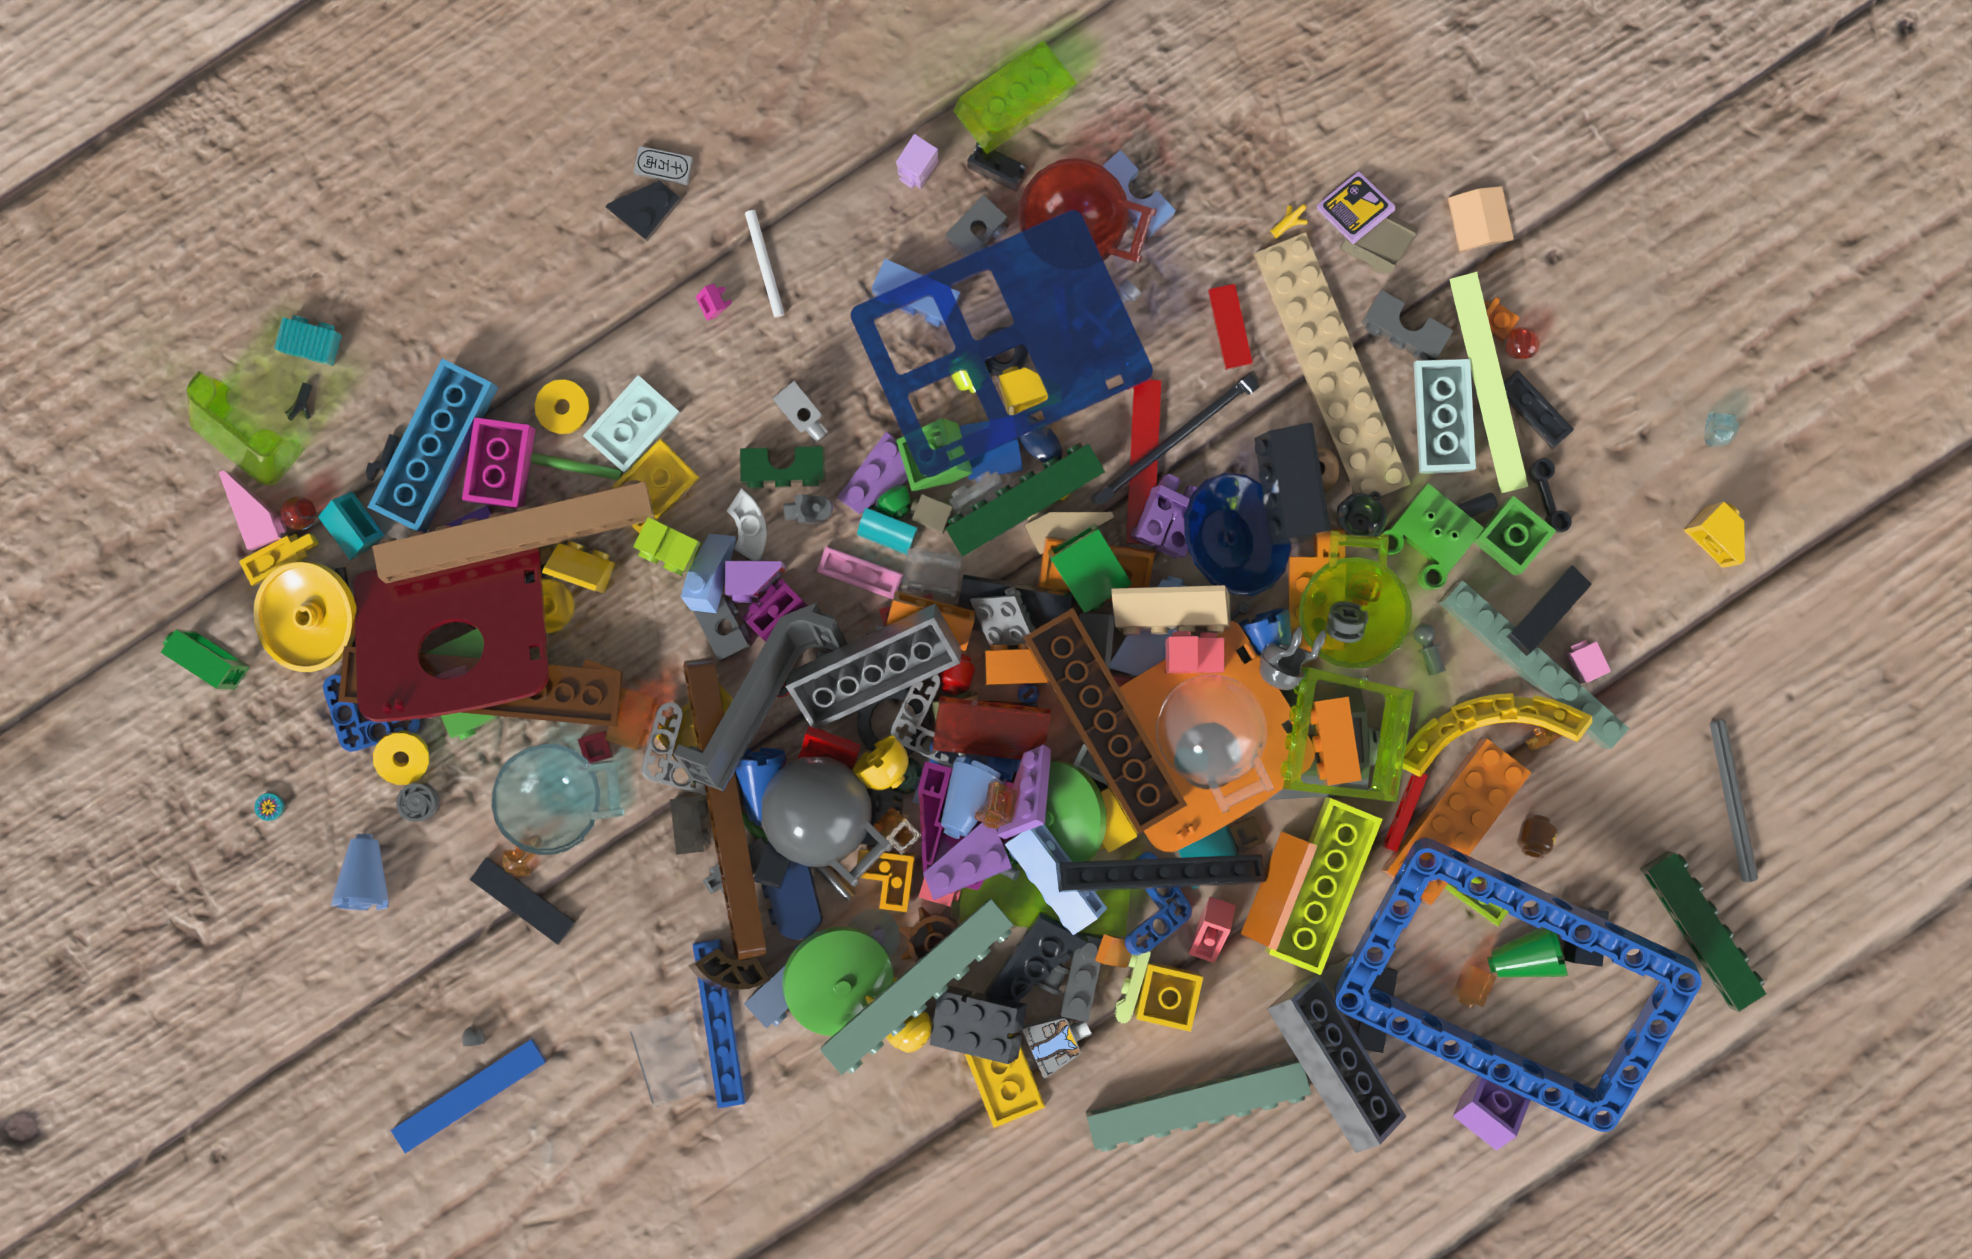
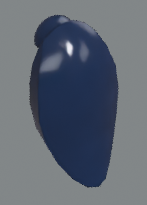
M1018 414L1015 418V426L1026 450L1042 463H1046L1056 456L1060 461L1063 455L1062 447L1051 428L1028 414Z

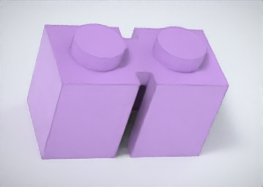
M914 134L896 161L898 175L901 176L899 180L910 188L916 186L922 189L939 163L938 149Z

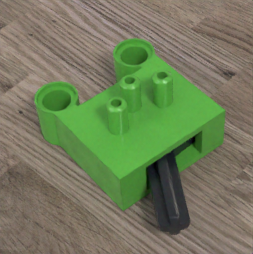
M1428 483L1418 491L1390 528L1377 536L1375 548L1379 554L1390 556L1398 553L1403 548L1404 541L1433 563V565L1426 566L1419 571L1417 577L1419 585L1425 590L1441 588L1447 581V574L1484 529L1471 517L1496 508L1497 499L1492 492L1455 505ZM1385 536H1391L1395 540L1393 550H1388L1384 547L1383 539ZM1429 570L1435 571L1438 575V581L1435 585L1430 584L1426 579V574Z

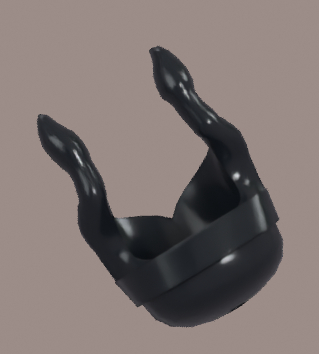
M1373 491L1370 495L1357 492L1349 495L1338 505L1339 525L1351 539L1368 541L1383 532L1387 520V512L1380 502L1381 495L1379 492Z

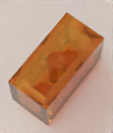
M623 687L618 727L609 726L605 740L634 750H641L642 746L646 747L651 733L648 730L651 720L655 719L656 712L660 707L657 704L658 698Z

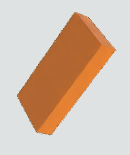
M1105 934L1095 961L1105 965L1127 968L1131 953L1125 946L1126 938Z

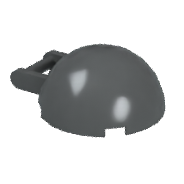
M806 756L786 764L769 781L761 801V823L768 841L777 852L790 861L808 867L832 865L855 888L859 883L857 880L886 850L889 852L893 848L870 824L872 819L871 800L866 786L857 778L851 767L832 757ZM867 833H869L878 843L848 872L839 862L853 853L864 840Z

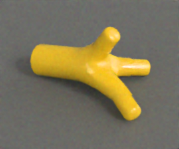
M1302 204L1293 213V207L1291 205L1287 206L1285 217L1270 230L1276 239L1292 226L1298 224L1306 225L1308 223L1307 219L1298 218L1307 208L1305 204Z

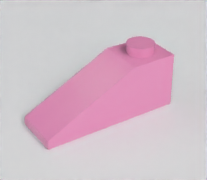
M224 470L219 472L248 550L259 551L285 537L284 532L287 531V528L281 516L278 517L277 513L233 473Z

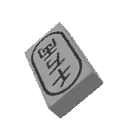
M639 146L633 173L639 176L688 185L693 157Z

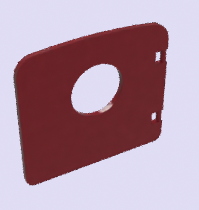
M539 549L525 550L391 583H385L378 578L377 569L358 574L354 579V600L357 608L355 614L357 703L360 712L366 719L373 722H389L460 713L536 695L544 689L549 678V663L547 659V636ZM534 572L535 582L526 584L525 573ZM450 622H464L477 628L482 634L484 648L479 662L468 673L453 679H439L427 674L422 669L419 659L420 648L425 638L434 629ZM540 647V659L531 660V648Z

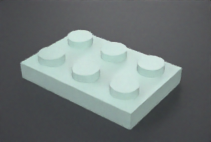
M638 375L583 437L621 471L626 473L680 412Z

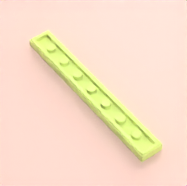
M1474 272L1449 279L1468 359H1470L1471 371L1500 491L1505 493L1528 487L1478 274Z

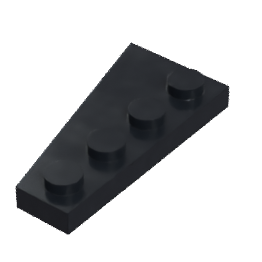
M1039 912L984 994L1017 1002L1033 990V986L1041 979L1045 980L1055 967L1060 963L1064 964L1071 958V954L1078 948H1083L1088 943V936L1080 932L1073 935L1061 922Z

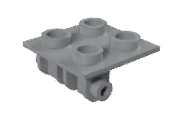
M1015 587L1005 590V596L970 599L989 646L1026 644L1022 636L1035 629L1030 621L1029 613L1025 612L1027 608L1026 605L1022 604L1021 593Z

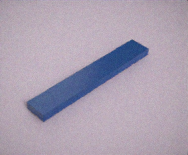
M721 938L692 943L695 961L717 948L723 953ZM697 977L717 1108L743 1105L746 1103L729 991L715 988Z
M532 1038L390 1131L406 1154L546 1063L547 1060Z

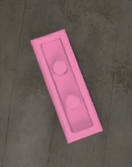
M827 546L817 569V572L890 599H893L895 590L898 591L904 575Z

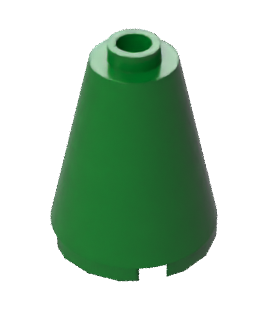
M1542 926L1491 950L1492 956L1487 957L1491 973L1497 972L1498 978L1568 976L1557 933Z

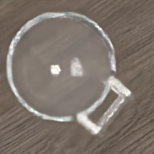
M1206 674L1185 680L1169 693L1163 701L1158 720H1156V737L1162 756L1173 770L1184 779L1208 785L1222 813L1229 811L1230 806L1264 790L1269 792L1274 789L1260 759L1267 742V721L1262 705L1252 691L1243 683L1231 677L1219 674ZM1253 767L1255 768L1260 780L1223 797L1218 784L1236 780L1249 772Z

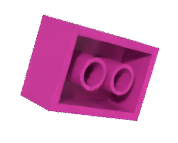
M474 417L462 500L469 503L512 509L523 507L525 505L536 429L525 424Z

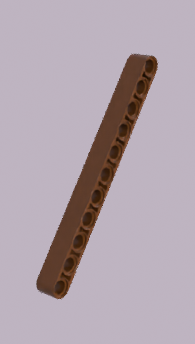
M712 657L687 660L683 664L697 748L703 752L724 717L717 673ZM734 773L724 792L705 784L704 787L734 953L737 960L765 955L766 945Z

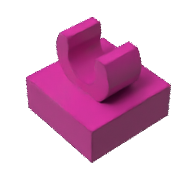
M714 283L705 286L696 296L707 321L717 318L723 310L732 304L731 300L723 301L720 296L726 291L725 287L716 288Z

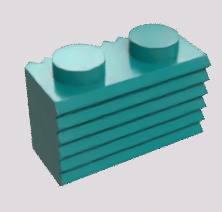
M292 315L291 319L282 317L274 346L275 350L280 353L334 366L340 340L342 339V335L334 331L335 326L319 322L318 326L308 324V319Z

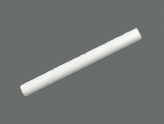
M749 210L745 212L773 315L774 317H781L785 313L755 210Z

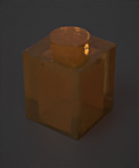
M893 807L873 825L902 855L921 836Z
M1465 963L1452 993L1459 996L1457 1002L1472 1009L1475 1004L1484 1007L1496 976Z

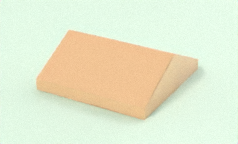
M1502 186L1480 188L1448 198L1459 251L1514 239Z

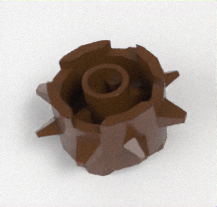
M947 906L941 914H929L923 907L918 908L919 920L916 921L913 927L900 928V932L909 939L908 949L900 956L902 960L913 959L916 963L935 947V945H929L932 936L944 939L959 926L951 918L952 907Z

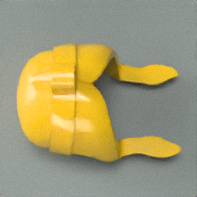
M870 996L865 997L868 1004L875 999ZM922 1012L915 1018L911 1014L903 1021L906 1026L893 1037L890 1033L885 1038L891 1045L897 1049L899 1048L901 1051L907 1053L915 1052L923 1047L931 1038L932 1019L927 1012Z

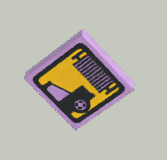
M1358 171L1317 204V210L1354 244L1394 212L1395 205Z

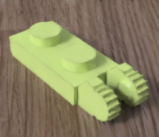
M1150 951L1140 956L1133 954L1130 956L1128 966L1132 967L1130 978L1125 977L1123 980L1121 993L1125 995L1123 999L1117 1001L1114 1012L1116 1014L1115 1017H1117L1116 1020L1121 1022V1024L1128 1023L1130 1018H1132L1131 1015H1133L1150 958Z

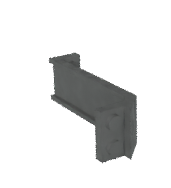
M817 603L779 618L704 752L695 746H690L689 748L682 745L677 746L673 754L690 779L724 792L784 685L789 671L793 669L801 653L812 647L832 652L847 645L837 620L829 614H822Z

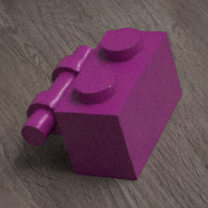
M782 579L774 586L771 584L766 589L767 593L757 603L753 602L748 607L750 610L742 617L765 642L780 617L808 606Z

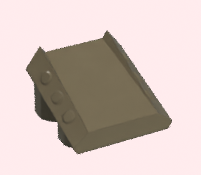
M1390 214L1356 243L1352 244L1346 239L1341 249L1347 251L1353 258H1360L1369 263L1370 268L1376 273L1385 272L1390 274L1419 229Z

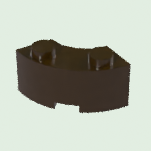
M718 948L711 950L688 965L702 981L722 990H746L770 981L769 976L757 957L747 960H733L725 956Z

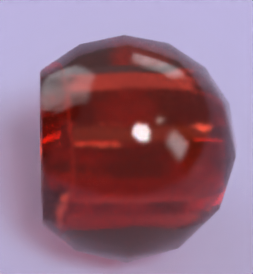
M1519 327L1507 335L1504 345L1510 358L1529 359L1539 352L1540 340L1534 330L1528 327Z
M304 496L288 498L280 510L284 524L292 530L307 529L314 523L316 518V508L313 502Z

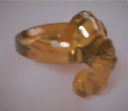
M532 837L523 844L518 843L515 850H505L502 855L504 870L516 876H529L531 870L525 864L533 859L540 850L542 844L540 838ZM534 847V849L523 859L527 851Z

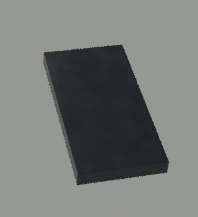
M963 574L958 607L975 611L970 601L971 598L1005 596V590L1015 587L1021 593L1022 604L1026 605L1027 608L1025 612L1029 613L1030 621L1035 629L1070 609L1071 592ZM975 613L972 630L984 632Z

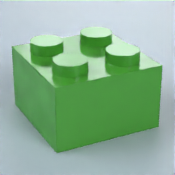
M1511 496L1505 499L1483 526V531L1473 543L1515 576L1522 574L1555 534L1556 530L1515 496Z

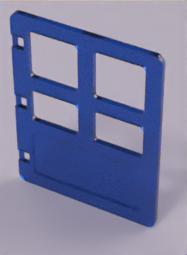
M1075 210L1067 211L856 305L851 311V320L916 465L920 473L925 477L936 476L965 461L974 459L1030 434L1039 428L1050 425L1104 401L1113 395L1148 381L1153 373L1151 362L1084 218ZM990 271L1014 323L1012 326L981 340H975L955 300L951 287L979 273ZM925 297H932L955 345V350L907 373L898 374L876 328L875 321ZM1018 345H1024L1046 390L1048 399L1015 415H1009L986 368L985 361ZM965 371L985 411L989 425L934 450L930 447L909 401V395L955 373ZM1120 375L1123 384L1109 390L1106 381ZM1041 411L1045 419L1029 425L1026 417ZM962 446L965 454L950 461L947 452Z

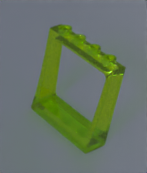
M1302 667L1305 676L1301 683L1294 688L1295 694H1298L1297 704L1292 706L1289 716L1290 721L1293 722L1292 733H1289L1285 740V747L1289 750L1287 761H1284L1281 766V776L1284 777L1283 789L1397 802L1414 691L1310 667ZM1318 680L1385 696L1386 701L1372 787L1368 790L1304 783L1301 780L1315 685Z

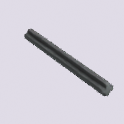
M1723 719L1710 722V729L1741 880L1743 882H1753L1758 880V873L1727 722Z

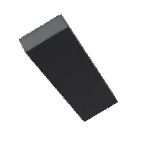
M1573 565L1570 566L1506 637L1526 656L1529 655L1588 590L1592 583Z
M489 857L483 860L469 879L557 945L562 942L576 923V921Z

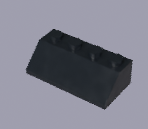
M1313 423L1270 430L1255 437V453L1258 459L1259 478L1262 484L1263 504L1266 508L1271 545L1299 544L1330 532Z

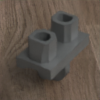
M795 495V502L784 503L783 505L785 520H796L802 524H824V520L828 519L833 512V504L825 496Z

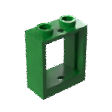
M175 629L164 639V648L160 652L216 689L235 690L250 668L249 665L196 631Z

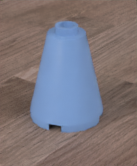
M957 757L953 764L941 825L945 828L944 833L956 839H959L960 835H968L1004 788L1007 781L1006 778L999 780L1001 775L999 772L980 762L973 760L971 765L963 763L964 757Z
M356 834V838L350 840L331 900L332 907L337 905V908L347 910H368V908H371V905H376V910H383L389 907L379 841L373 839V835Z

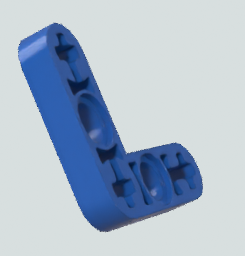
M331 675L324 681L323 691L339 743L344 750L354 752L376 746L380 739L373 735L372 730L377 723L385 725L386 734L407 730L406 727H398L393 731L392 724L402 721H392L391 724L390 721L373 722L370 720L363 723L356 703L337 702L335 704L334 699H339V694L337 691H332L331 687L335 685L334 680L340 683L341 675ZM344 705L349 706L352 710V716L347 721L341 720L338 715L339 709ZM412 719V723L408 725L409 729L407 731L415 733L420 725L419 719ZM356 723V727H351L352 734L359 736L356 746L348 744L347 739L351 737L349 729L343 730V725Z
M1145 852L1135 857V859H1158L1150 852ZM1179 887L1167 888L1165 896L1160 895L1156 888L1145 889L1159 909L1126 936L1125 946L1131 954L1140 956L1149 952L1189 920L1192 914V907ZM1174 897V899L1171 900L1170 903H1166L1165 900ZM1179 906L1182 911H1180V915L1176 916L1174 911ZM1155 919L1160 920L1164 925V932L1162 934L1157 933L1153 928ZM1147 934L1150 938L1145 939L1141 946L1137 947L1135 944L1138 940L1137 938Z

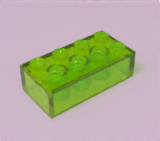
M1043 40L959 97L953 112L986 154H988L1069 98L1077 82Z

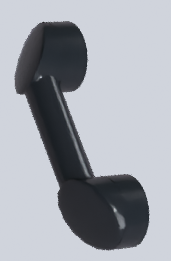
M1541 458L1533 462L1529 469V476L1533 482L1537 483L1547 514L1544 521L1556 530L1555 533H1562L1569 530L1572 519L1566 511H1557L1547 480L1554 475L1555 466L1550 459Z

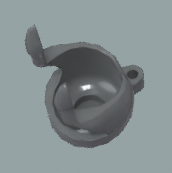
M1298 627L1295 631L1291 644H1281L1278 646L1273 642L1268 643L1260 655L1259 670L1262 679L1269 685L1281 690H1292L1298 686L1305 676L1301 666L1304 662L1317 658L1319 650L1325 642V631L1322 630L1317 636L1311 652L1298 647L1302 641L1301 627Z

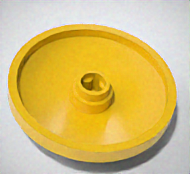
M293 562L275 569L262 582L254 603V624L261 644L275 661L291 670L313 672L336 664L343 658L344 646H352L355 639V614L357 608L349 587L335 571L316 562Z

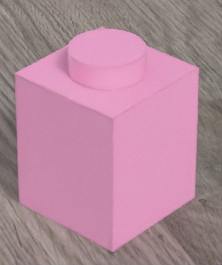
M1586 639L1571 645L1572 651L1565 653L1579 684L1588 683L1611 672L1597 641L1589 643Z

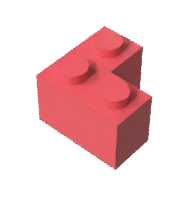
M1175 631L1172 633V637H1168L1165 640L1166 673L1224 672V638H1217V633H1200V638H1198V636H1191V631Z

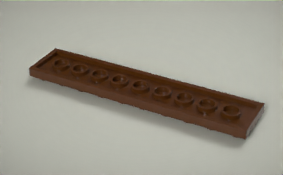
M344 646L338 702L357 703L356 647ZM419 653L422 669L427 674L439 679L460 677L473 669L480 660V658ZM549 665L548 682L544 689L536 695L460 713L618 727L623 671Z

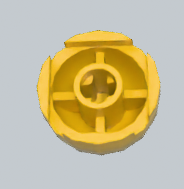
M891 735L875 743L874 745L877 749L870 754L866 751L853 767L857 778L865 786L874 790H883L890 786L896 788L905 779L903 775L908 768L907 751L901 742Z

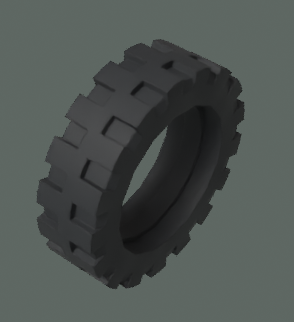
M905 688L859 709L857 718L858 733L864 745L872 752L877 749L874 744L880 741L875 736L871 727L873 711L880 703L889 699L904 701L909 688ZM915 698L908 702L915 714L921 713L923 710L921 700ZM928 710L920 726L930 730L931 719ZM916 729V734H913L911 737L913 740L909 743L910 745L915 746L916 738L922 732L921 730ZM928 736L921 739L920 746L924 744ZM904 746L905 750L907 751V755H911L915 752Z

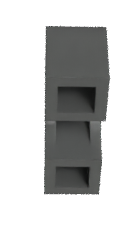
M1381 290L1374 298L1361 321V324L1366 326L1365 330L1375 336L1381 334L1390 339L1389 344L1397 349L1403 350L1405 348L1413 353L1412 356L1418 361L1436 360L1453 330L1430 317L1424 321L1421 328L1417 331L1405 329L1399 319L1400 312L1405 303Z
M1080 932L1088 936V943L1083 948H1078L1072 953L1071 968L1067 985H1065L1060 1015L1088 1022L1101 964L1095 961L1103 936Z

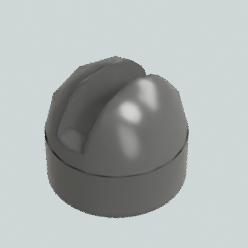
M470 1026L466 1028L462 1036L463 1047L485 1044L483 1030L478 1026H475L474 1029Z

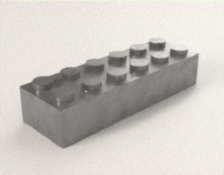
M933 604L789 671L786 688L809 725L818 729L960 664L962 648L937 605Z
M1319 974L1295 983L1270 1005L1267 1010L1355 1153L1381 1145L1406 1118L1405 1113L1347 1019L1337 1008L1334 998Z

